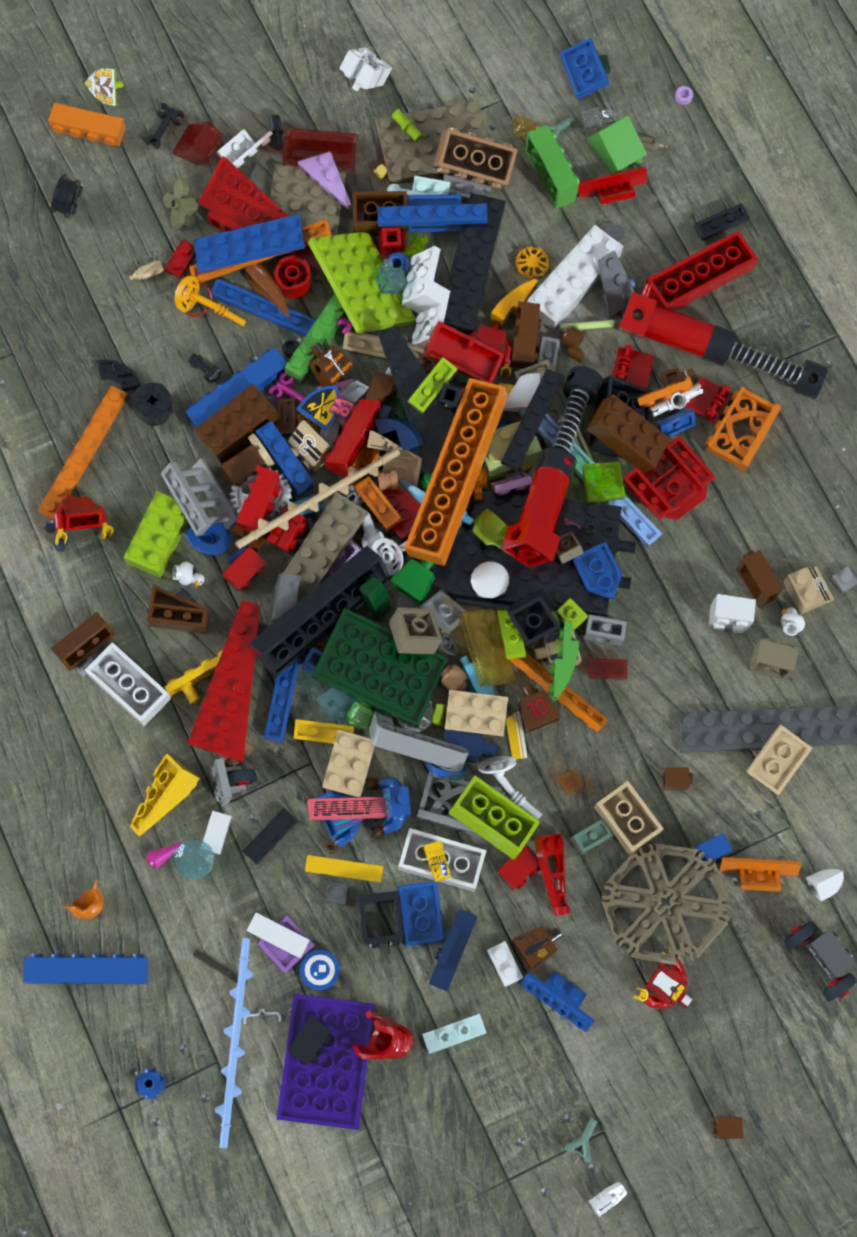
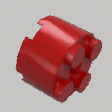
M293 255L279 260L274 270V277L284 298H300L308 293L311 288V271L306 260L295 258Z

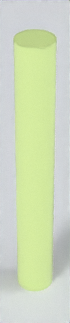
M614 320L559 324V331H563L567 326H574L578 330L614 327Z

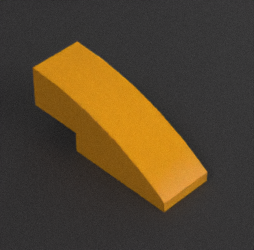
M538 280L528 281L507 294L491 312L490 321L503 327L511 314L516 315L518 301L527 302L534 293Z

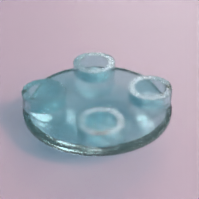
M195 839L185 841L175 852L174 863L176 869L182 876L188 879L205 877L211 871L214 864L211 846Z

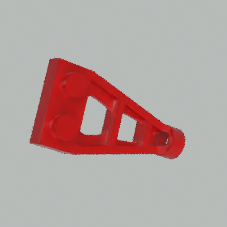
M554 834L534 837L537 859L554 916L570 914L569 906L566 903L565 856L562 835ZM554 855L556 859V871L554 873L551 872L548 864V856ZM553 877H556L557 880V892L554 885Z

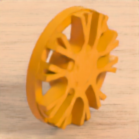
M530 246L520 250L516 257L515 266L523 277L538 279L548 271L549 258L542 248ZM524 267L527 268L525 273L521 270ZM539 269L541 273L536 274L535 270Z

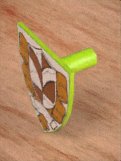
M102 68L92 73L85 82L89 91L100 102L117 106L116 89L122 88L123 82L116 81L115 69Z

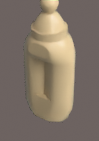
M153 261L139 267L133 276L129 278L130 280L148 279L160 274L163 271V267L160 261Z

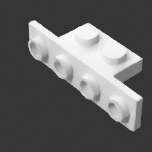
M243 129L216 153L220 158L222 156L226 157L239 168L245 162L243 159L247 155L249 157L253 156L258 151L256 148L260 144L264 146L271 140L269 136L273 133L269 131L255 143Z

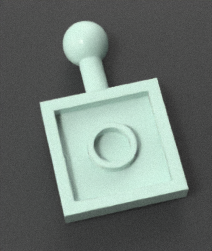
M415 176L412 190L401 189L398 184H390L387 191H407V195H447L450 182Z

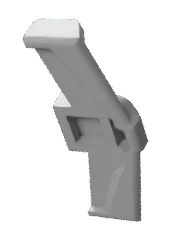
M353 380L339 396L354 405L368 392L369 387L357 380ZM350 411L346 418L337 414L327 431L321 428L319 435L330 445V451L334 448L333 442L338 435L340 425L342 426L345 420L350 419Z

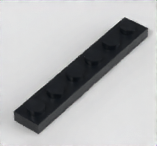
M546 369L501 460V464L516 471L519 470L561 385L564 375Z

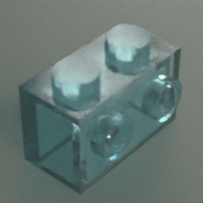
M330 688L316 699V705L331 722L334 719L337 721L343 717L344 711L349 707L351 708L354 702L359 700L339 690Z

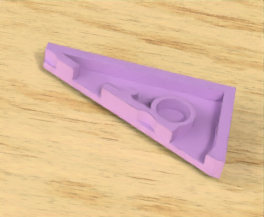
M331 152L298 161V167L305 170L312 180L318 182L319 186L327 193L335 196L342 206L351 209L349 197Z

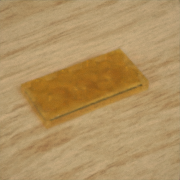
M494 609L461 613L459 615L460 623L480 688L514 682L516 678L510 660L506 659L501 631Z

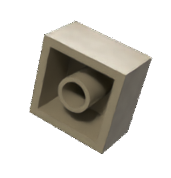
M397 608L389 621L398 653L434 654L442 641L432 609Z
M761 639L753 649L749 671L787 680L795 671L799 649L794 648L791 644L784 643L781 645L775 643L772 639Z

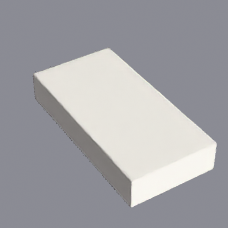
M212 811L201 850L218 855L221 854L232 816Z

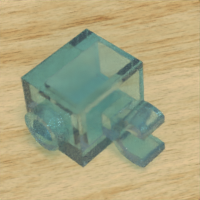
M384 259L385 265H379L381 272L375 278L380 292L384 294H400L408 284L403 269L393 268L392 260Z

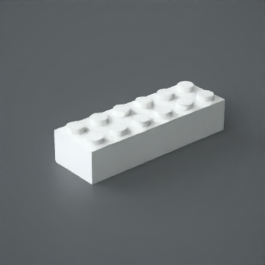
M594 225L527 300L529 303L540 304L539 319H542L541 323L554 332L559 324L562 323L600 280L598 260L612 251H616L618 257H620L623 245Z

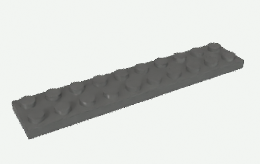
M857 705L677 714L680 753L762 749L779 725L784 726L811 747L857 745Z

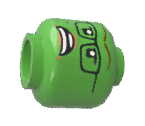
M355 701L347 713L348 722L360 730L368 728L374 714L372 706Z

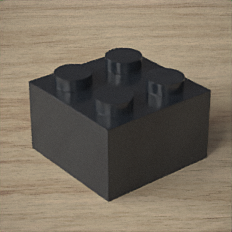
M543 588L510 605L507 613L527 645L561 628L562 618Z

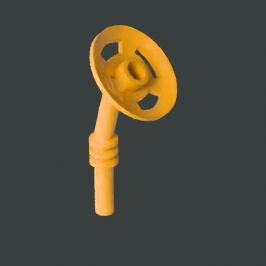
M186 276L180 281L175 292V305L179 311L188 312L195 306L196 302H199L213 309L215 313L218 312V315H221V317L225 316L242 327L246 323L245 319L229 311L228 307L221 306V303L217 304L199 294L200 286L197 278Z

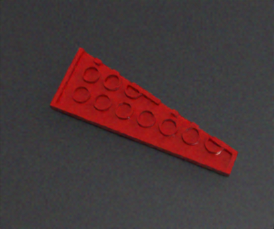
M222 156L198 202L204 208L215 211L241 225L242 228L289 217L224 156ZM310 246L288 253L295 256V258L306 260L308 265L323 272Z
M245 600L241 601L187 742L190 746L240 763L244 761L255 665V653L249 643L257 637L261 610L260 605Z

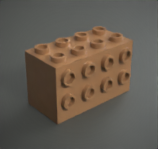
M453 127L442 131L433 167L437 168V172L444 174L452 172L454 177L461 179L470 177L472 182L479 184L487 182L489 187L496 189L508 186L518 149L512 148L513 145L508 143H495V140L491 138H478V135L474 133H461L460 129Z

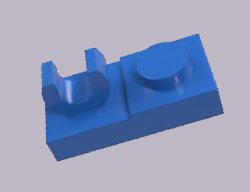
M683 408L681 413L677 414L674 412L672 416L658 422L659 430L667 437L696 426L694 411L691 408L688 410Z

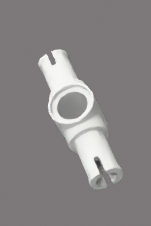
M696 383L690 387V391L682 394L679 391L672 394L673 397L650 406L649 411H652L651 415L655 418L666 411L670 412L676 408H683L689 402V399L703 393V389H699L701 385ZM677 395L679 402L674 405L673 398Z
M367 514L362 522L365 532L362 544L363 547L368 546L372 548L375 541L385 537L381 531L378 532V529H375L371 515ZM382 543V544L379 546V548H378L379 551H380L381 547L385 545V543Z

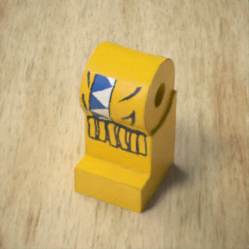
M442 841L424 845L423 849L434 881L438 882L451 878Z

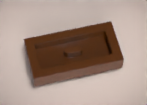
M296 398L277 400V413L279 415L277 429L282 437L292 436L297 429Z

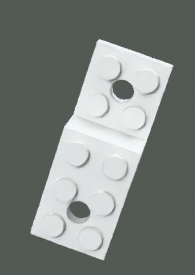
M436 246L412 256L410 260L411 266L406 277V287L403 292L402 305L418 313L415 331L412 336V344L426 346L435 325L439 321L444 323L450 295L449 290L434 282L440 249Z

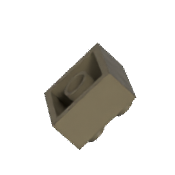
M572 531L561 536L556 555L562 564L583 554L582 547Z

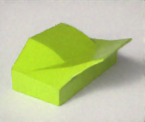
M486 509L473 521L474 528L472 531L486 545H496L500 549L508 526L494 512Z

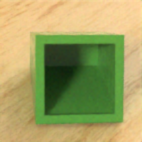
M628 116L587 138L590 145L612 174L617 171L623 172L628 170V165L632 163L637 165L643 161L642 157L647 155Z

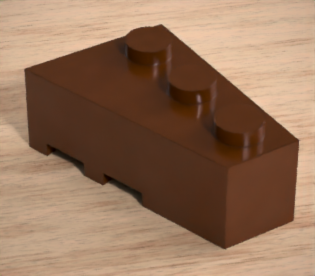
M518 301L513 338L512 368L524 369L538 361V352H535L536 346L539 347L540 336L537 335V330L541 329L542 320L539 319L540 304Z
M153 584L147 617L150 627L207 634L210 618L207 608L187 599L185 600Z

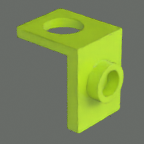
M571 598L557 610L565 621L572 622L574 630L589 617Z

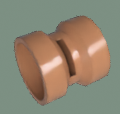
M390 470L388 473L378 472L377 477L380 491L387 488H398L396 470Z

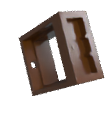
M760 550L746 553L743 555L744 558L739 562L740 564L736 570L760 608L774 601L783 588Z

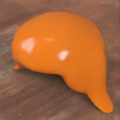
M95 880L92 889L77 898L71 906H63L62 908L70 910L73 916L78 919L88 920L96 917L104 906V896L97 886L98 880Z

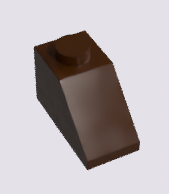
M375 371L365 400L380 401V406L391 401L392 395L396 396L398 391L393 376Z

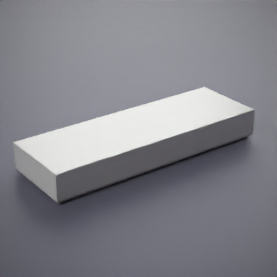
M255 913L246 930L300 959L310 942L309 939L258 913Z

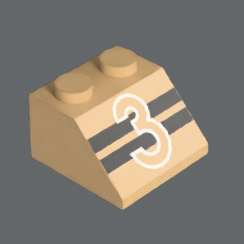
M304 420L288 440L289 447L296 457L301 460V464L306 470L310 469L315 473L325 464L324 459L327 452L330 451V445Z
M817 566L803 568L791 573L783 581L800 615L834 601Z

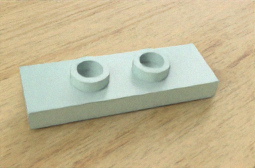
M480 1014L424 1033L422 1036L428 1053L431 1054L484 1035L486 1030Z

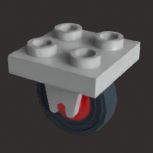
M223 758L215 760L214 765L211 767L210 778L212 783L215 782L216 784L214 795L216 802H220V806L228 805L232 794L245 791L247 785L257 781L255 769L242 770L241 766L225 768Z

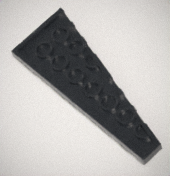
M392 326L378 331L377 334L408 421L420 430L427 443L418 446L428 474L434 472L455 416L450 408L444 406V403L439 401L440 393L437 394L423 413H420L407 402L428 375L397 328Z

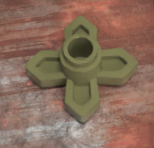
M179 178L174 184V192H167L163 197L165 207L172 208L170 216L172 227L178 229L184 224L185 215H192L199 206L197 198L188 195L189 185L187 180Z

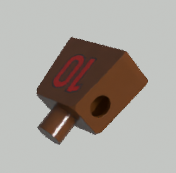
M532 684L521 688L525 698L519 700L518 707L526 734L560 720L561 714L544 690L535 693Z

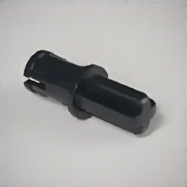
M271 115L269 121L270 131L273 133L271 135L273 149L279 151L283 149V130L281 129L280 116Z

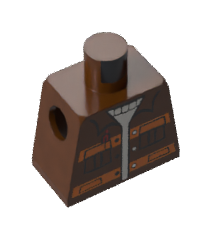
M317 342L310 348L316 357L309 365L322 388L334 386L355 366L335 345L324 349L320 342Z

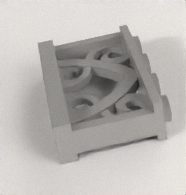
M429 772L416 820L483 838L452 815L444 816L442 814L445 808L441 806H446L450 811L452 806L446 801L462 794L470 782L464 781V778L461 780H451L449 776L441 778ZM437 782L445 785L443 790L437 788L438 793L442 795L440 798L435 796L431 789L432 785ZM450 785L456 786L457 788L451 790ZM491 786L496 791L505 796V792L502 791V788ZM428 795L436 801L429 812L424 810Z

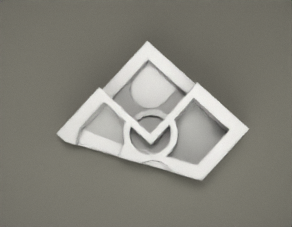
M540 373L520 376L508 396L503 411L518 412L519 409H527L540 383Z

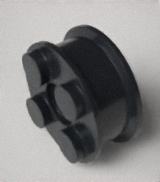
M65 174L60 177L53 193L51 213L57 211L64 214L65 218H69L71 214L75 215L78 208L76 202L83 192L79 179L76 181L70 180Z

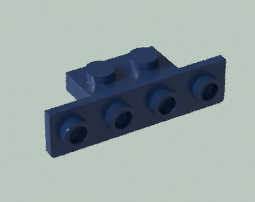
M459 909L451 930L446 929L442 940L446 941L443 949L439 947L435 956L438 962L430 979V985L448 991L477 920L476 915Z

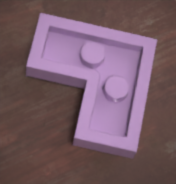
M521 470L504 475V480L491 483L492 491L503 495L509 493L510 489L516 488L520 490L527 488V485L531 484L532 480L530 475Z

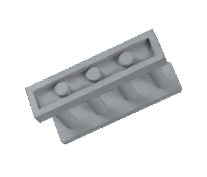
M204 458L199 459L191 469L180 470L176 462H170L160 473L196 536L203 535L214 523L222 522L227 530L234 526L238 516ZM195 476L199 484L189 486L185 477ZM204 491L209 500L198 501L194 493ZM213 507L218 515L207 517L203 508Z

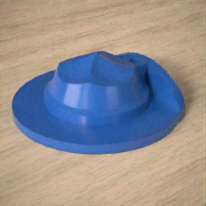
M221 522L212 524L200 536H196L192 527L184 531L189 544L205 554H222L229 548L231 543L230 533Z

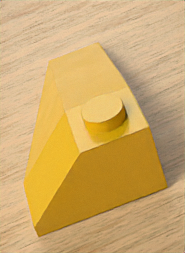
M168 753L153 774L156 778L152 786H148L146 789V800L139 805L130 827L138 836L145 833L187 797L200 779L191 769Z

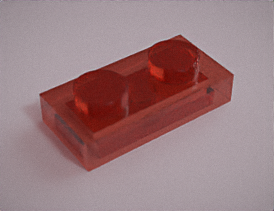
M589 658L588 679L627 680V659Z

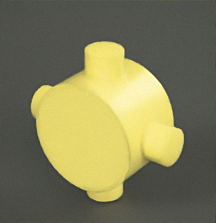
M381 164L374 169V173H376L379 179H383L387 175V169Z

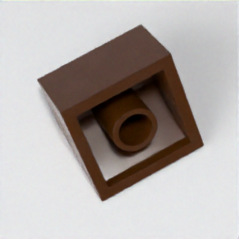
M249 445L218 466L217 470L231 485L237 483L240 486L248 480L246 476L251 473L253 475L257 474V471H255L257 465L262 466L265 462L255 447Z

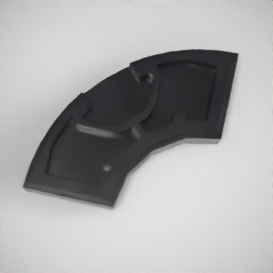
M114 360L96 361L101 380L109 379L115 381L124 392L141 386L136 374L129 367Z

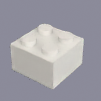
M717 594L710 607L709 627H714L715 630L719 631L730 629L734 633L746 632L754 622L756 600Z

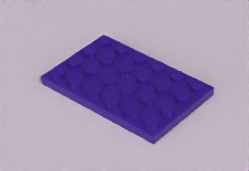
M294 994L276 1120L359 1130L367 1060L359 1058L353 1051L352 1046L355 1044L364 1045L370 1042L373 1019L367 1018L366 1012L369 1010L374 1012L375 1004ZM313 1017L332 1031L330 1035L333 1037L326 1047L322 1045L318 1051L321 1055L316 1063H310L307 1066L287 1051L309 1018Z

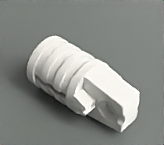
M618 1181L598 1193L597 1196H594L588 1202L597 1216L600 1217L626 1196L627 1192Z

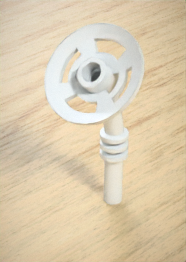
M381 538L372 545L371 549L379 554L387 564L386 569L389 575L396 574L402 568V552L405 551L404 547L407 541L398 546L389 538ZM382 543H385V545L382 546L381 549H380V551H379V550H378L379 546H380ZM399 561L398 566L395 569H393V566L397 565Z
M497 756L488 758L478 764V771L493 774L510 795L511 800H514V803H518V806H522L537 820L542 816V813L532 806L525 796L522 797V793L519 794V791H515L503 776L505 771L510 770L516 765L517 762L514 757Z

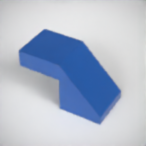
M724 833L693 848L705 853V857L702 859L704 862L710 858L713 861L733 851Z

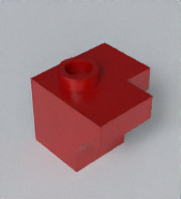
M400 228L381 229L378 235L381 260L387 261L393 253L407 252L406 232H400Z

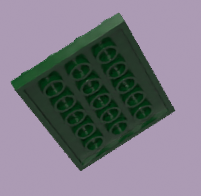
M343 608L311 677L418 728L448 658L436 652L434 654L398 653L391 630Z

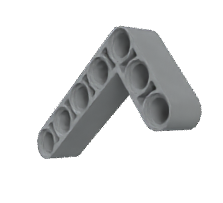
M375 709L368 727L373 745L453 770H462L469 753L464 747L393 725L392 716L378 709Z

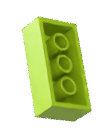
M156 491L123 557L127 565L157 578H162L189 523L175 498Z
M477 776L473 777L449 811L450 815L513 860L521 852L540 823L535 817Z

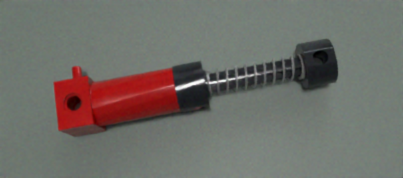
M645 284L641 295L632 292L618 331L639 339L645 337L721 367L730 358H732L733 362L738 360L739 364L746 363V367L751 365L753 369L759 368L760 372L765 370L766 374L773 373V376L779 375L780 379L784 377L787 382L792 380L793 384H795V393L814 400L817 398L826 378L828 366L806 359L800 368L798 364L795 366L792 365V362H785V359L783 361L778 360V356L773 358L771 354L767 356L764 354L765 352L759 353L758 349L755 351L751 350V346L745 348L744 344L742 346L737 345L738 342L734 340L736 332L657 305L656 300L648 298L652 289L650 284ZM633 313H640L642 319L636 320L633 317ZM808 375L814 378L813 384L808 381Z
M576 366L569 370L563 388V393L569 399V402L566 403L567 408L564 409L565 414L562 415L563 420L560 421L561 426L558 427L560 432L556 433L558 438L554 439L556 444L541 451L519 522L508 526L501 546V550L528 568L553 561L561 538L554 533V529L577 464L576 458L570 451L573 449L572 445L575 443L574 439L577 437L576 433L579 431L578 427L581 425L580 421L583 419L584 409L587 405L596 402L603 381L602 376L596 370L586 366Z

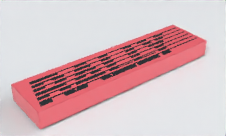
M384 797L309 799L307 801L309 820L385 818L387 816Z

